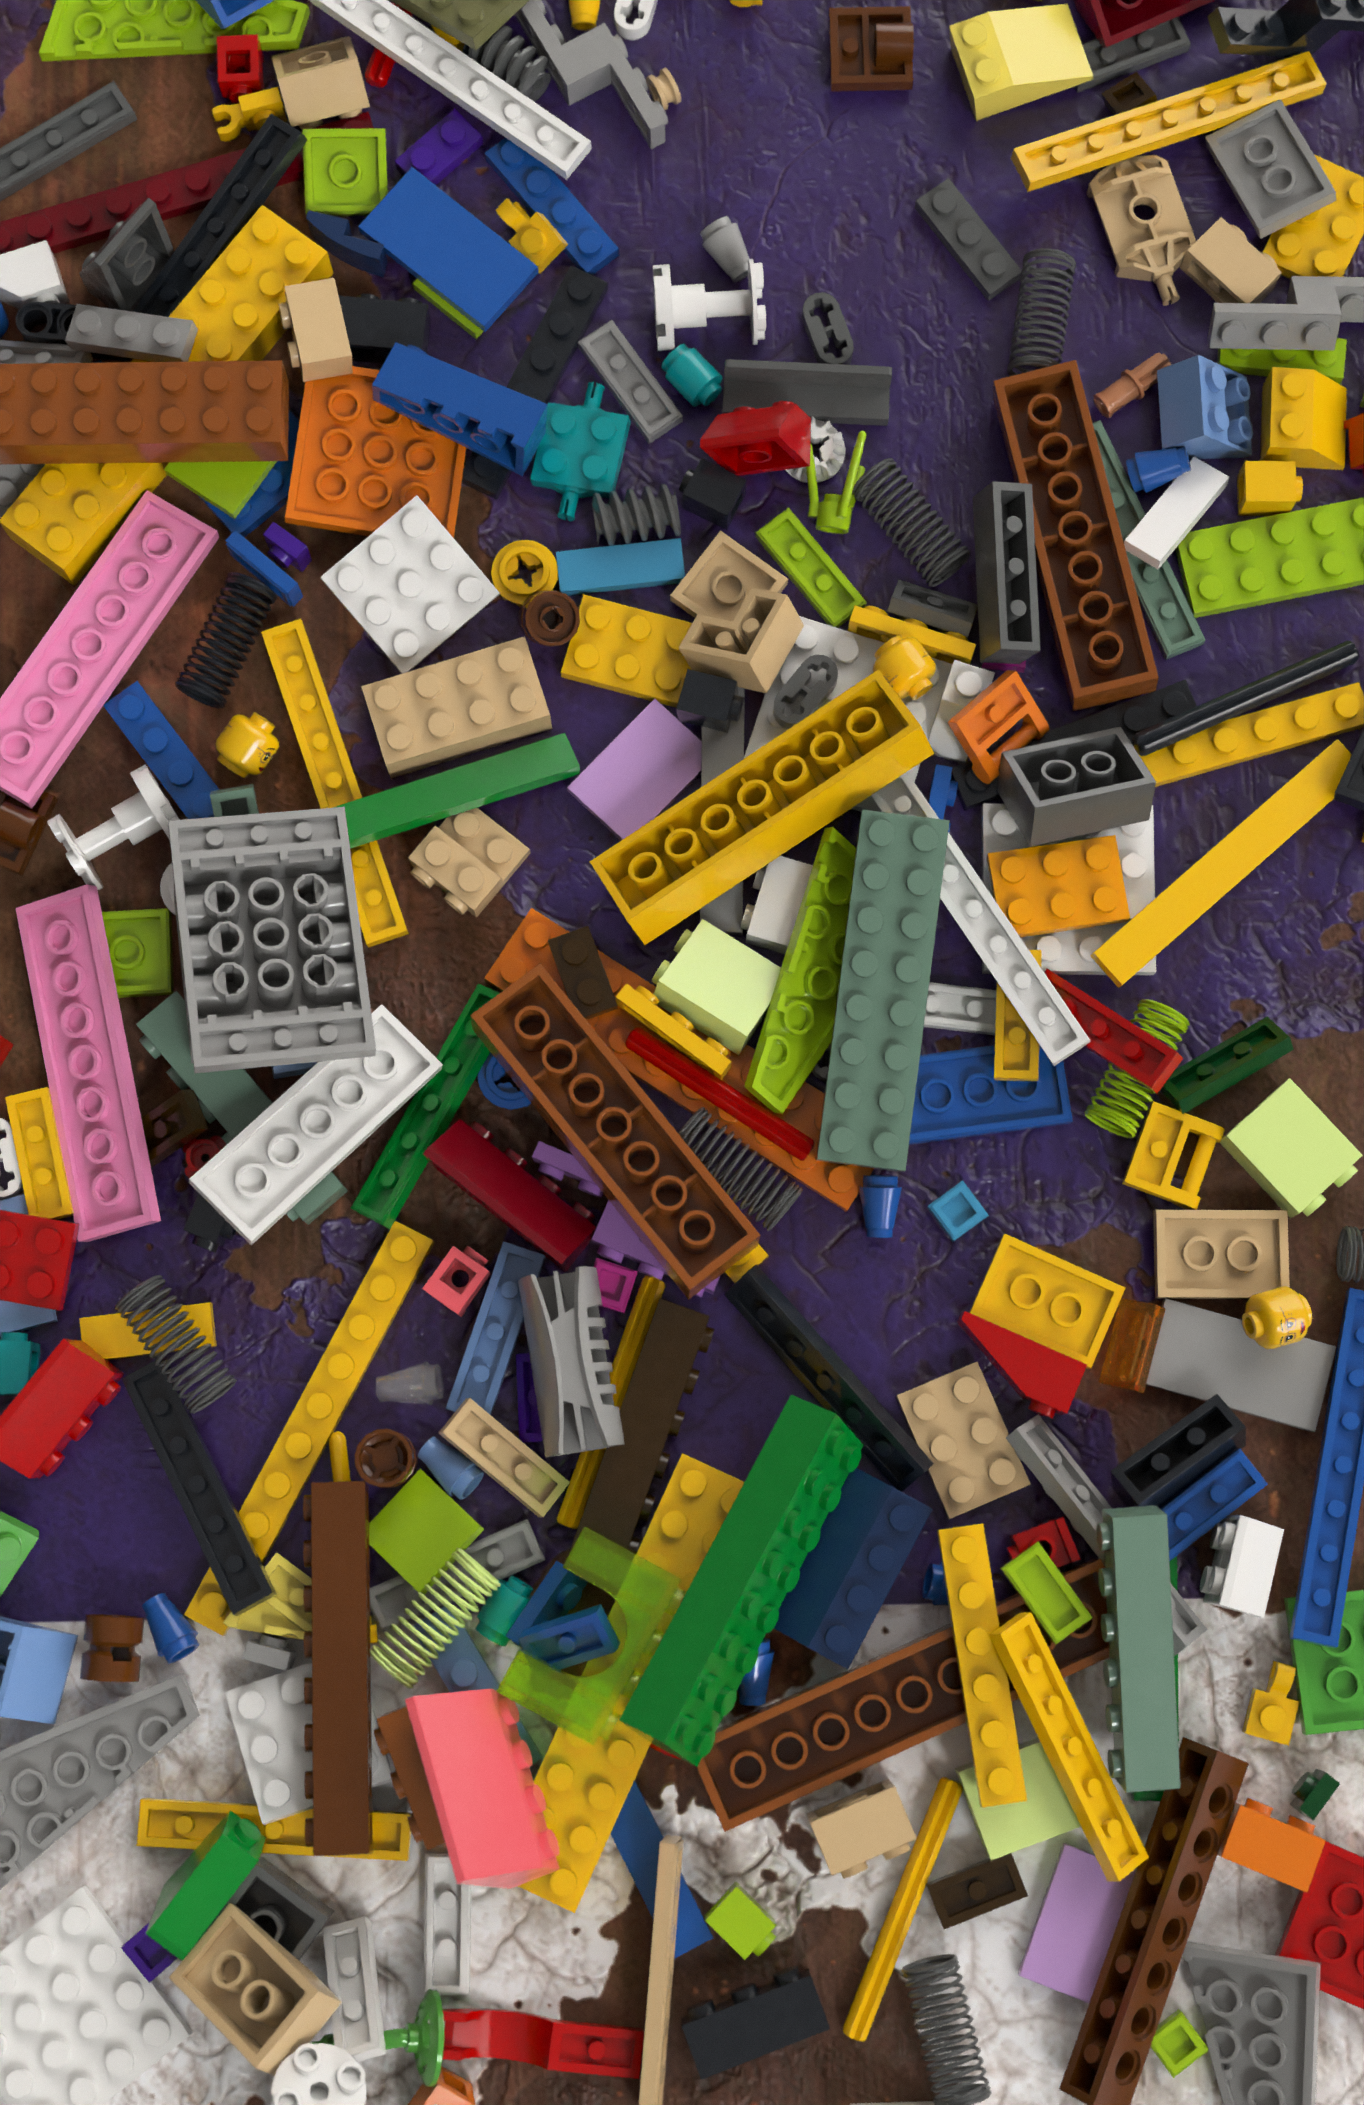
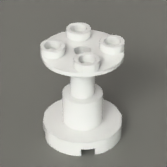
M748 259V290L705 292L704 284L671 286L670 265H653L658 351L675 349L674 329L706 327V318L750 315L753 345H757L758 340H765L766 309L765 305H757V299L762 298V289L764 288L762 263H754L753 259Z
M146 764L130 772L140 792L112 807L111 810L115 816L76 838L60 814L47 821L58 841L63 843L67 853L65 855L78 876L81 875L85 884L96 886L97 890L102 889L104 886L90 860L128 838L135 845L161 829L164 830L169 838L168 821L180 820Z
M323 2043L302 2044L294 2053L286 2057L278 2067L272 2083L270 2105H365L367 2091L364 2069L356 2062L353 2056L337 2046Z

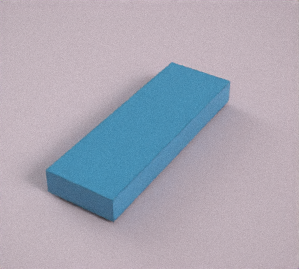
M681 538L556 552L560 592L568 596L679 584L685 577Z

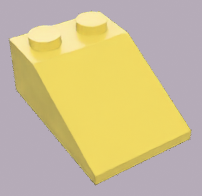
M1068 4L992 11L949 26L951 50L976 121L1093 80V74Z

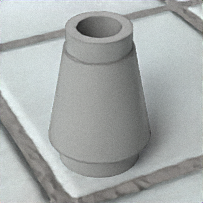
M725 216L704 228L700 233L704 240L702 243L703 248L724 272L730 276L733 283L747 277L748 259L750 258L738 224L732 223L729 217Z

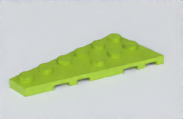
M56 0L39 55L42 61L208 54L217 53V36L258 34L262 51L299 49L310 11L308 4L293 0H274L225 29H221L196 0Z
M834 827L824 829L744 1085L750 1093L774 1113L783 1114L832 1040L856 848Z

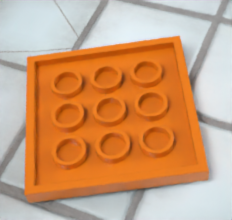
M352 366V374L306 381L285 523L369 536L418 495L454 538L466 447L374 401L372 384L380 370Z

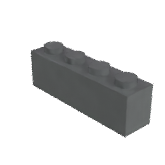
M992 481L973 497L980 662L1020 664L1040 651L1032 484Z

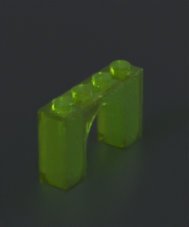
M584 1526L563 1568L608 1592L620 1605L627 1626L626 1642L620 1656L611 1667L599 1674L576 1676L556 1668L524 1649H520L516 1653L496 1692L594 1745L600 1736L606 1740L610 1737L620 1718V1715L613 1711L621 1695L627 1698L631 1697L642 1676V1673L635 1670L643 1653L652 1657L664 1634L657 1627L665 1612L671 1616L674 1615L685 1591L678 1588L682 1578Z

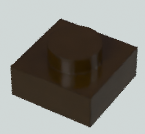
M1137 71L1101 93L1105 106L1113 115L1158 101L1155 92Z

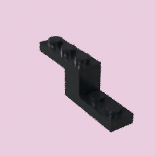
M1289 0L1277 11L1217 7L1207 18L1219 52L1222 54L1292 57L1309 51L1312 55L1340 30L1364 32V0Z

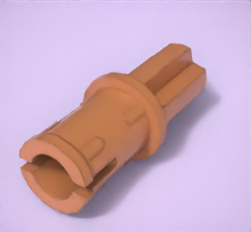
M1156 353L1133 370L1126 369L1122 371L1120 379L1093 396V401L1099 412L1104 417L1109 418L1133 399L1141 400L1145 396L1144 392L1158 382L1157 370L1171 365L1168 357L1165 354Z

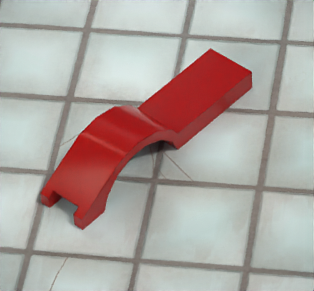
M443 2009L445 2021L444 2060L461 2061L467 2058H498L525 2062L540 2066L546 2070L639 2079L645 2033L642 2028L558 2020L526 2012L502 2009Z

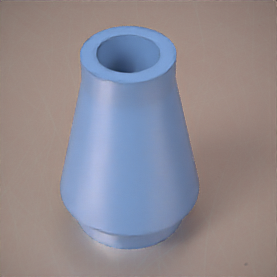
M436 1437L429 1439L418 1453V1458L426 1464L450 1497L455 1495L460 1500L465 1499L475 1490L484 1476V1473L469 1458L442 1443Z

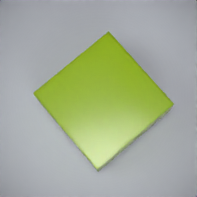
M1180 2009L1158 2025L1151 2044V2049L1173 2078L1209 2051L1206 2044Z

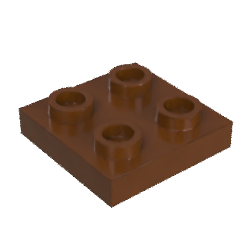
M911 6L829 8L831 92L912 90L914 29L911 22Z
M0 790L1 868L23 876L48 823L47 821L57 804L58 799L54 795L43 792L31 809Z

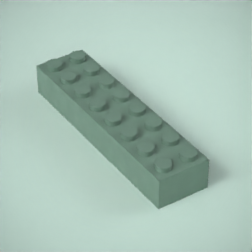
M862 809L816 1161L900 1172L906 1171L950 820Z

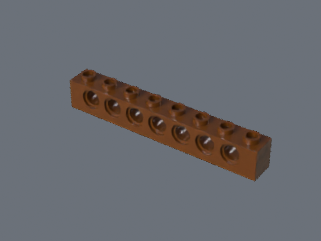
M1185 1737L1182 1738L1179 1747L1180 1788L1165 1789L1144 1846L1149 1858L1136 1869L1059 2090L1086 2105L1131 2104L1249 1765L1246 1761Z

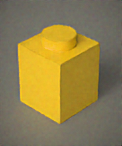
M1245 461L1237 475L1238 516H1272L1291 512L1295 503L1301 501L1303 492L1302 477L1296 476V461Z

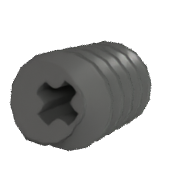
M509 25L503 26L496 31L477 50L472 49L466 44L464 45V54L532 101L536 102L547 90L551 81V74L545 72L549 63L548 58L540 56L533 62L537 52L533 45L528 46L521 52L525 42L521 35L514 37L509 42L513 32Z
M660 484L657 497L653 495L649 486H644L641 499H638L633 489L629 488L626 491L623 502H621L615 490L610 491L607 504H604L599 493L593 494L592 509L597 544L599 543L600 535H604L609 546L614 545L617 532L621 533L626 543H631L633 530L638 531L642 541H647L650 528H654L659 539H662L668 525L671 526L676 537L681 535L676 493L674 491V495H671L666 484Z

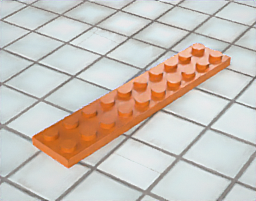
M531 908L485 976V982L502 992L534 967L541 964L567 996L548 940L569 933V931ZM597 950L615 1000L617 994L626 983L635 990L641 985L654 994L656 986ZM656 1005V1006H658L660 1009H662L664 1012H666L668 1015H671V1014H672V1013H670L669 1011H667V1010H665L664 1008H662L661 1006ZM619 1006L616 1010L587 1020L632 1076L693 1115L701 1107H705L708 1113H712V1117L707 1121L709 1125H712L716 1119H719V1124L715 1129L720 1131L723 1126L727 1125V1130L723 1134L728 1136L731 1132H734L735 1135L732 1138L734 1141L742 1138L740 1145L745 1147L746 1144H750L748 1150L751 1152L757 1150L759 1157L765 1156L767 1162L772 1163L773 1166L845 1212L848 1211L859 1194V1186H863V1175L870 1176L875 1169L816 1161L824 1093L809 1083L804 1082L783 1114L772 1112L744 1087L755 1053V1049L746 1044L739 1055L726 1048L729 1051L726 1058L731 1061V1069L722 1081L813 1139L815 1142L814 1147L804 1161L795 1158L629 1050L625 1046V1041L635 1027H640L679 1052ZM693 1028L691 1031L703 1041H706L708 1038L707 1035L696 1028Z

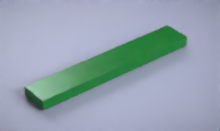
M562 733L336 807H345L351 849L579 775L580 765L566 734Z
M479 983L476 986L436 1057L443 1064L442 1070L414 1095L351 1206V1209L389 1230L391 1229L428 1163L423 1153L445 1133L490 1054L488 1048L473 1031L470 1015L497 996L499 992Z

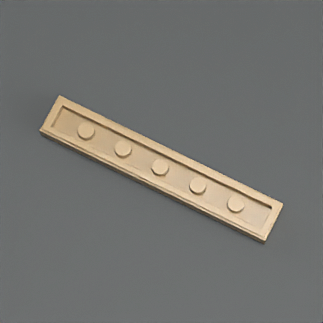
M666 1835L661 1840L659 1847L639 2105H663L684 1844L682 1836Z

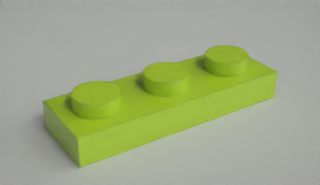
M1337 338L1335 350L1219 348L1217 363L1240 374L1268 377L1272 367L1315 369L1341 384L1344 378L1347 339Z

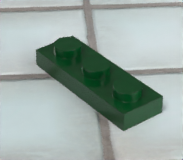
M1267 1016L1177 1068L1163 1085L1161 1092L1184 1114L1294 1050L1291 1039Z

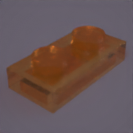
M1121 1298L1099 1383L1108 1387L1144 1394L1166 1308L1157 1304Z

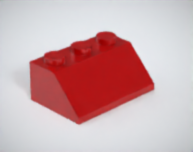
M63 1338L1 1414L0 1461L29 1479L41 1478L43 1474L47 1477L50 1476L63 1462L65 1456L61 1452L72 1439L77 1442L90 1429L93 1421L89 1417L101 1404L105 1407L116 1397L121 1389V1385L118 1382L124 1373L110 1361L100 1356L85 1342Z

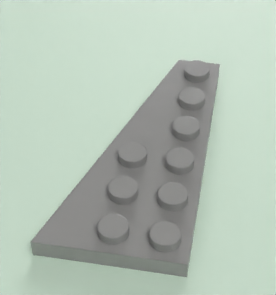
M184 1673L0 1750V1890L200 1716Z
M1187 1941L1183 1957L1185 1962L1188 1961L1194 1983L1192 1991L1196 2004L1200 2005L1207 2033L1205 2038L1223 2104L1316 2105L1321 1963Z

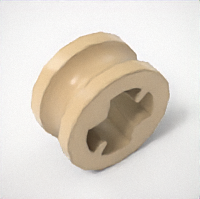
M663 68L659 71L660 75L658 77L652 74L646 77V82L653 101L658 100L663 109L666 110L668 109V103L673 102L675 105L680 103L681 95L672 74L667 68Z

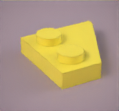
M276 1552L266 1565L265 1570L277 1595L239 1616H235L231 1612L223 1624L229 1628L304 1641V1632L312 1631V1613H305L304 1586L312 1585V1578Z

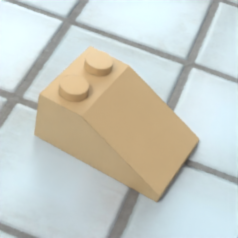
M232 1903L228 1904L169 1977L256 2069L274 2076L285 2058L294 2053L302 2044L310 2043L342 2003L312 1971Z

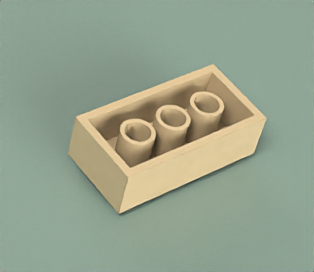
M525 636L361 686L391 779L552 729L550 713Z

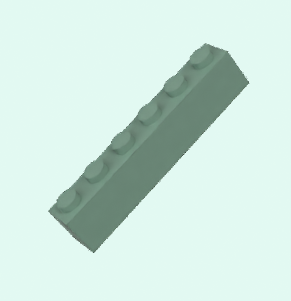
M177 991L136 1024L145 1034L139 1039L145 1049L154 1059H157L162 1054L172 1066L166 1073L181 1090H186L188 1087L194 1090L199 1098L198 1103L204 1118L210 1124L217 1119L227 1132L221 1138L226 1144L233 1140L273 1103L245 1069L194 1074L193 1063L191 1064L185 999ZM331 1171L286 1214L293 1222L300 1217L309 1225L347 1193L348 1190Z
M1156 1505L1102 1509L1103 1523H1097L1096 1537L1098 1548L1100 1551H1104L1105 1568L1099 1569L1098 1580L1101 1595L1106 1596L1107 1614L1101 1615V1632L1103 1640L1109 1642V1659H1104L1103 1661L1104 1681L1106 1687H1111L1112 1704L1105 1707L1107 1729L1109 1733H1113L1114 1750H1108L1107 1755L1109 1774L1111 1778H1115L1126 1793L1180 1788L1167 1514Z

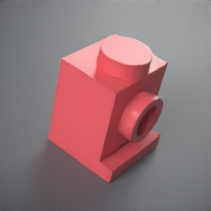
M453 1246L422 1289L462 1317L469 1304L491 1275L484 1268L488 1260L469 1246H466L463 1252ZM463 1271L469 1276V1281L464 1287H456L453 1283V1277L457 1272Z

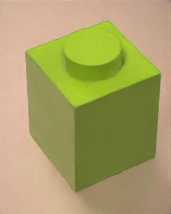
M736 1881L705 1914V1921L744 1960L752 1952L757 1957L760 1956L776 1938V1935L772 1932L776 1927L775 1919Z

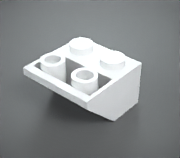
M1228 1515L1222 1520V1523L1215 1525L1210 1539V1548L1216 1549L1212 1567L1206 1566L1204 1568L1200 1582V1592L1205 1593L1203 1602L1264 1618L1284 1529L1242 1515Z

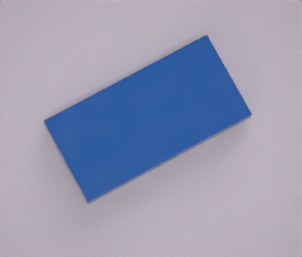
M413 167L410 168L358 226L359 232L369 241L384 244L385 252L388 256L484 332L491 327L539 273L537 265Z
M995 1045L920 1055L909 1145L1072 1123L1064 1062L1061 1061L1054 1066L1040 1046L1039 1081H997L994 1079Z

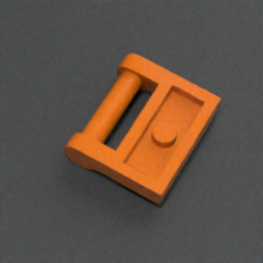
M1006 670L947 722L973 763L972 770L974 774L985 784H990L999 776L1002 752L1023 748L1033 739H1041L1049 731L1046 719L1016 670ZM1023 719V726L993 753L989 754L986 749L1019 720Z

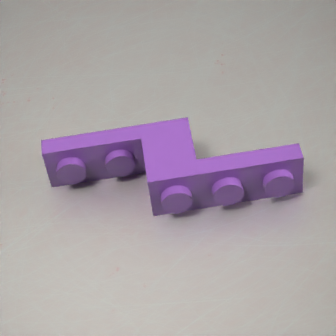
M541 1141L538 1142L532 1155L534 1163L540 1165L538 1172L558 1181H562L564 1175L580 1182L578 1189L602 1198L604 1193L573 1155ZM608 1200L592 1237L593 1244L600 1246L597 1254L617 1263H621L623 1257L640 1263L637 1271L662 1280L664 1274L668 1275L667 1272ZM720 1276L695 1296L702 1298L704 1291L713 1294Z

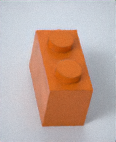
M1248 1797L1245 1805L1235 1802L1217 1855L1304 1892H1308L1326 1841L1313 1834L1316 1826L1289 1815L1287 1823L1270 1817L1273 1810L1272 1807Z

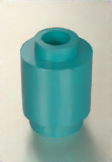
M681 344L668 354L661 365V368L666 372L665 378L693 407L700 404L704 406L711 404L722 391L720 386L722 375L695 348L689 349L685 344Z
M510 1576L508 1581L498 1579L500 1587H497V1591L492 1590V1596H488L485 1601L486 1604L483 1605L477 1615L480 1621L475 1628L477 1632L487 1639L504 1647L507 1646L510 1640L506 1637L507 1633L532 1598L531 1593L533 1591L530 1585L514 1576Z

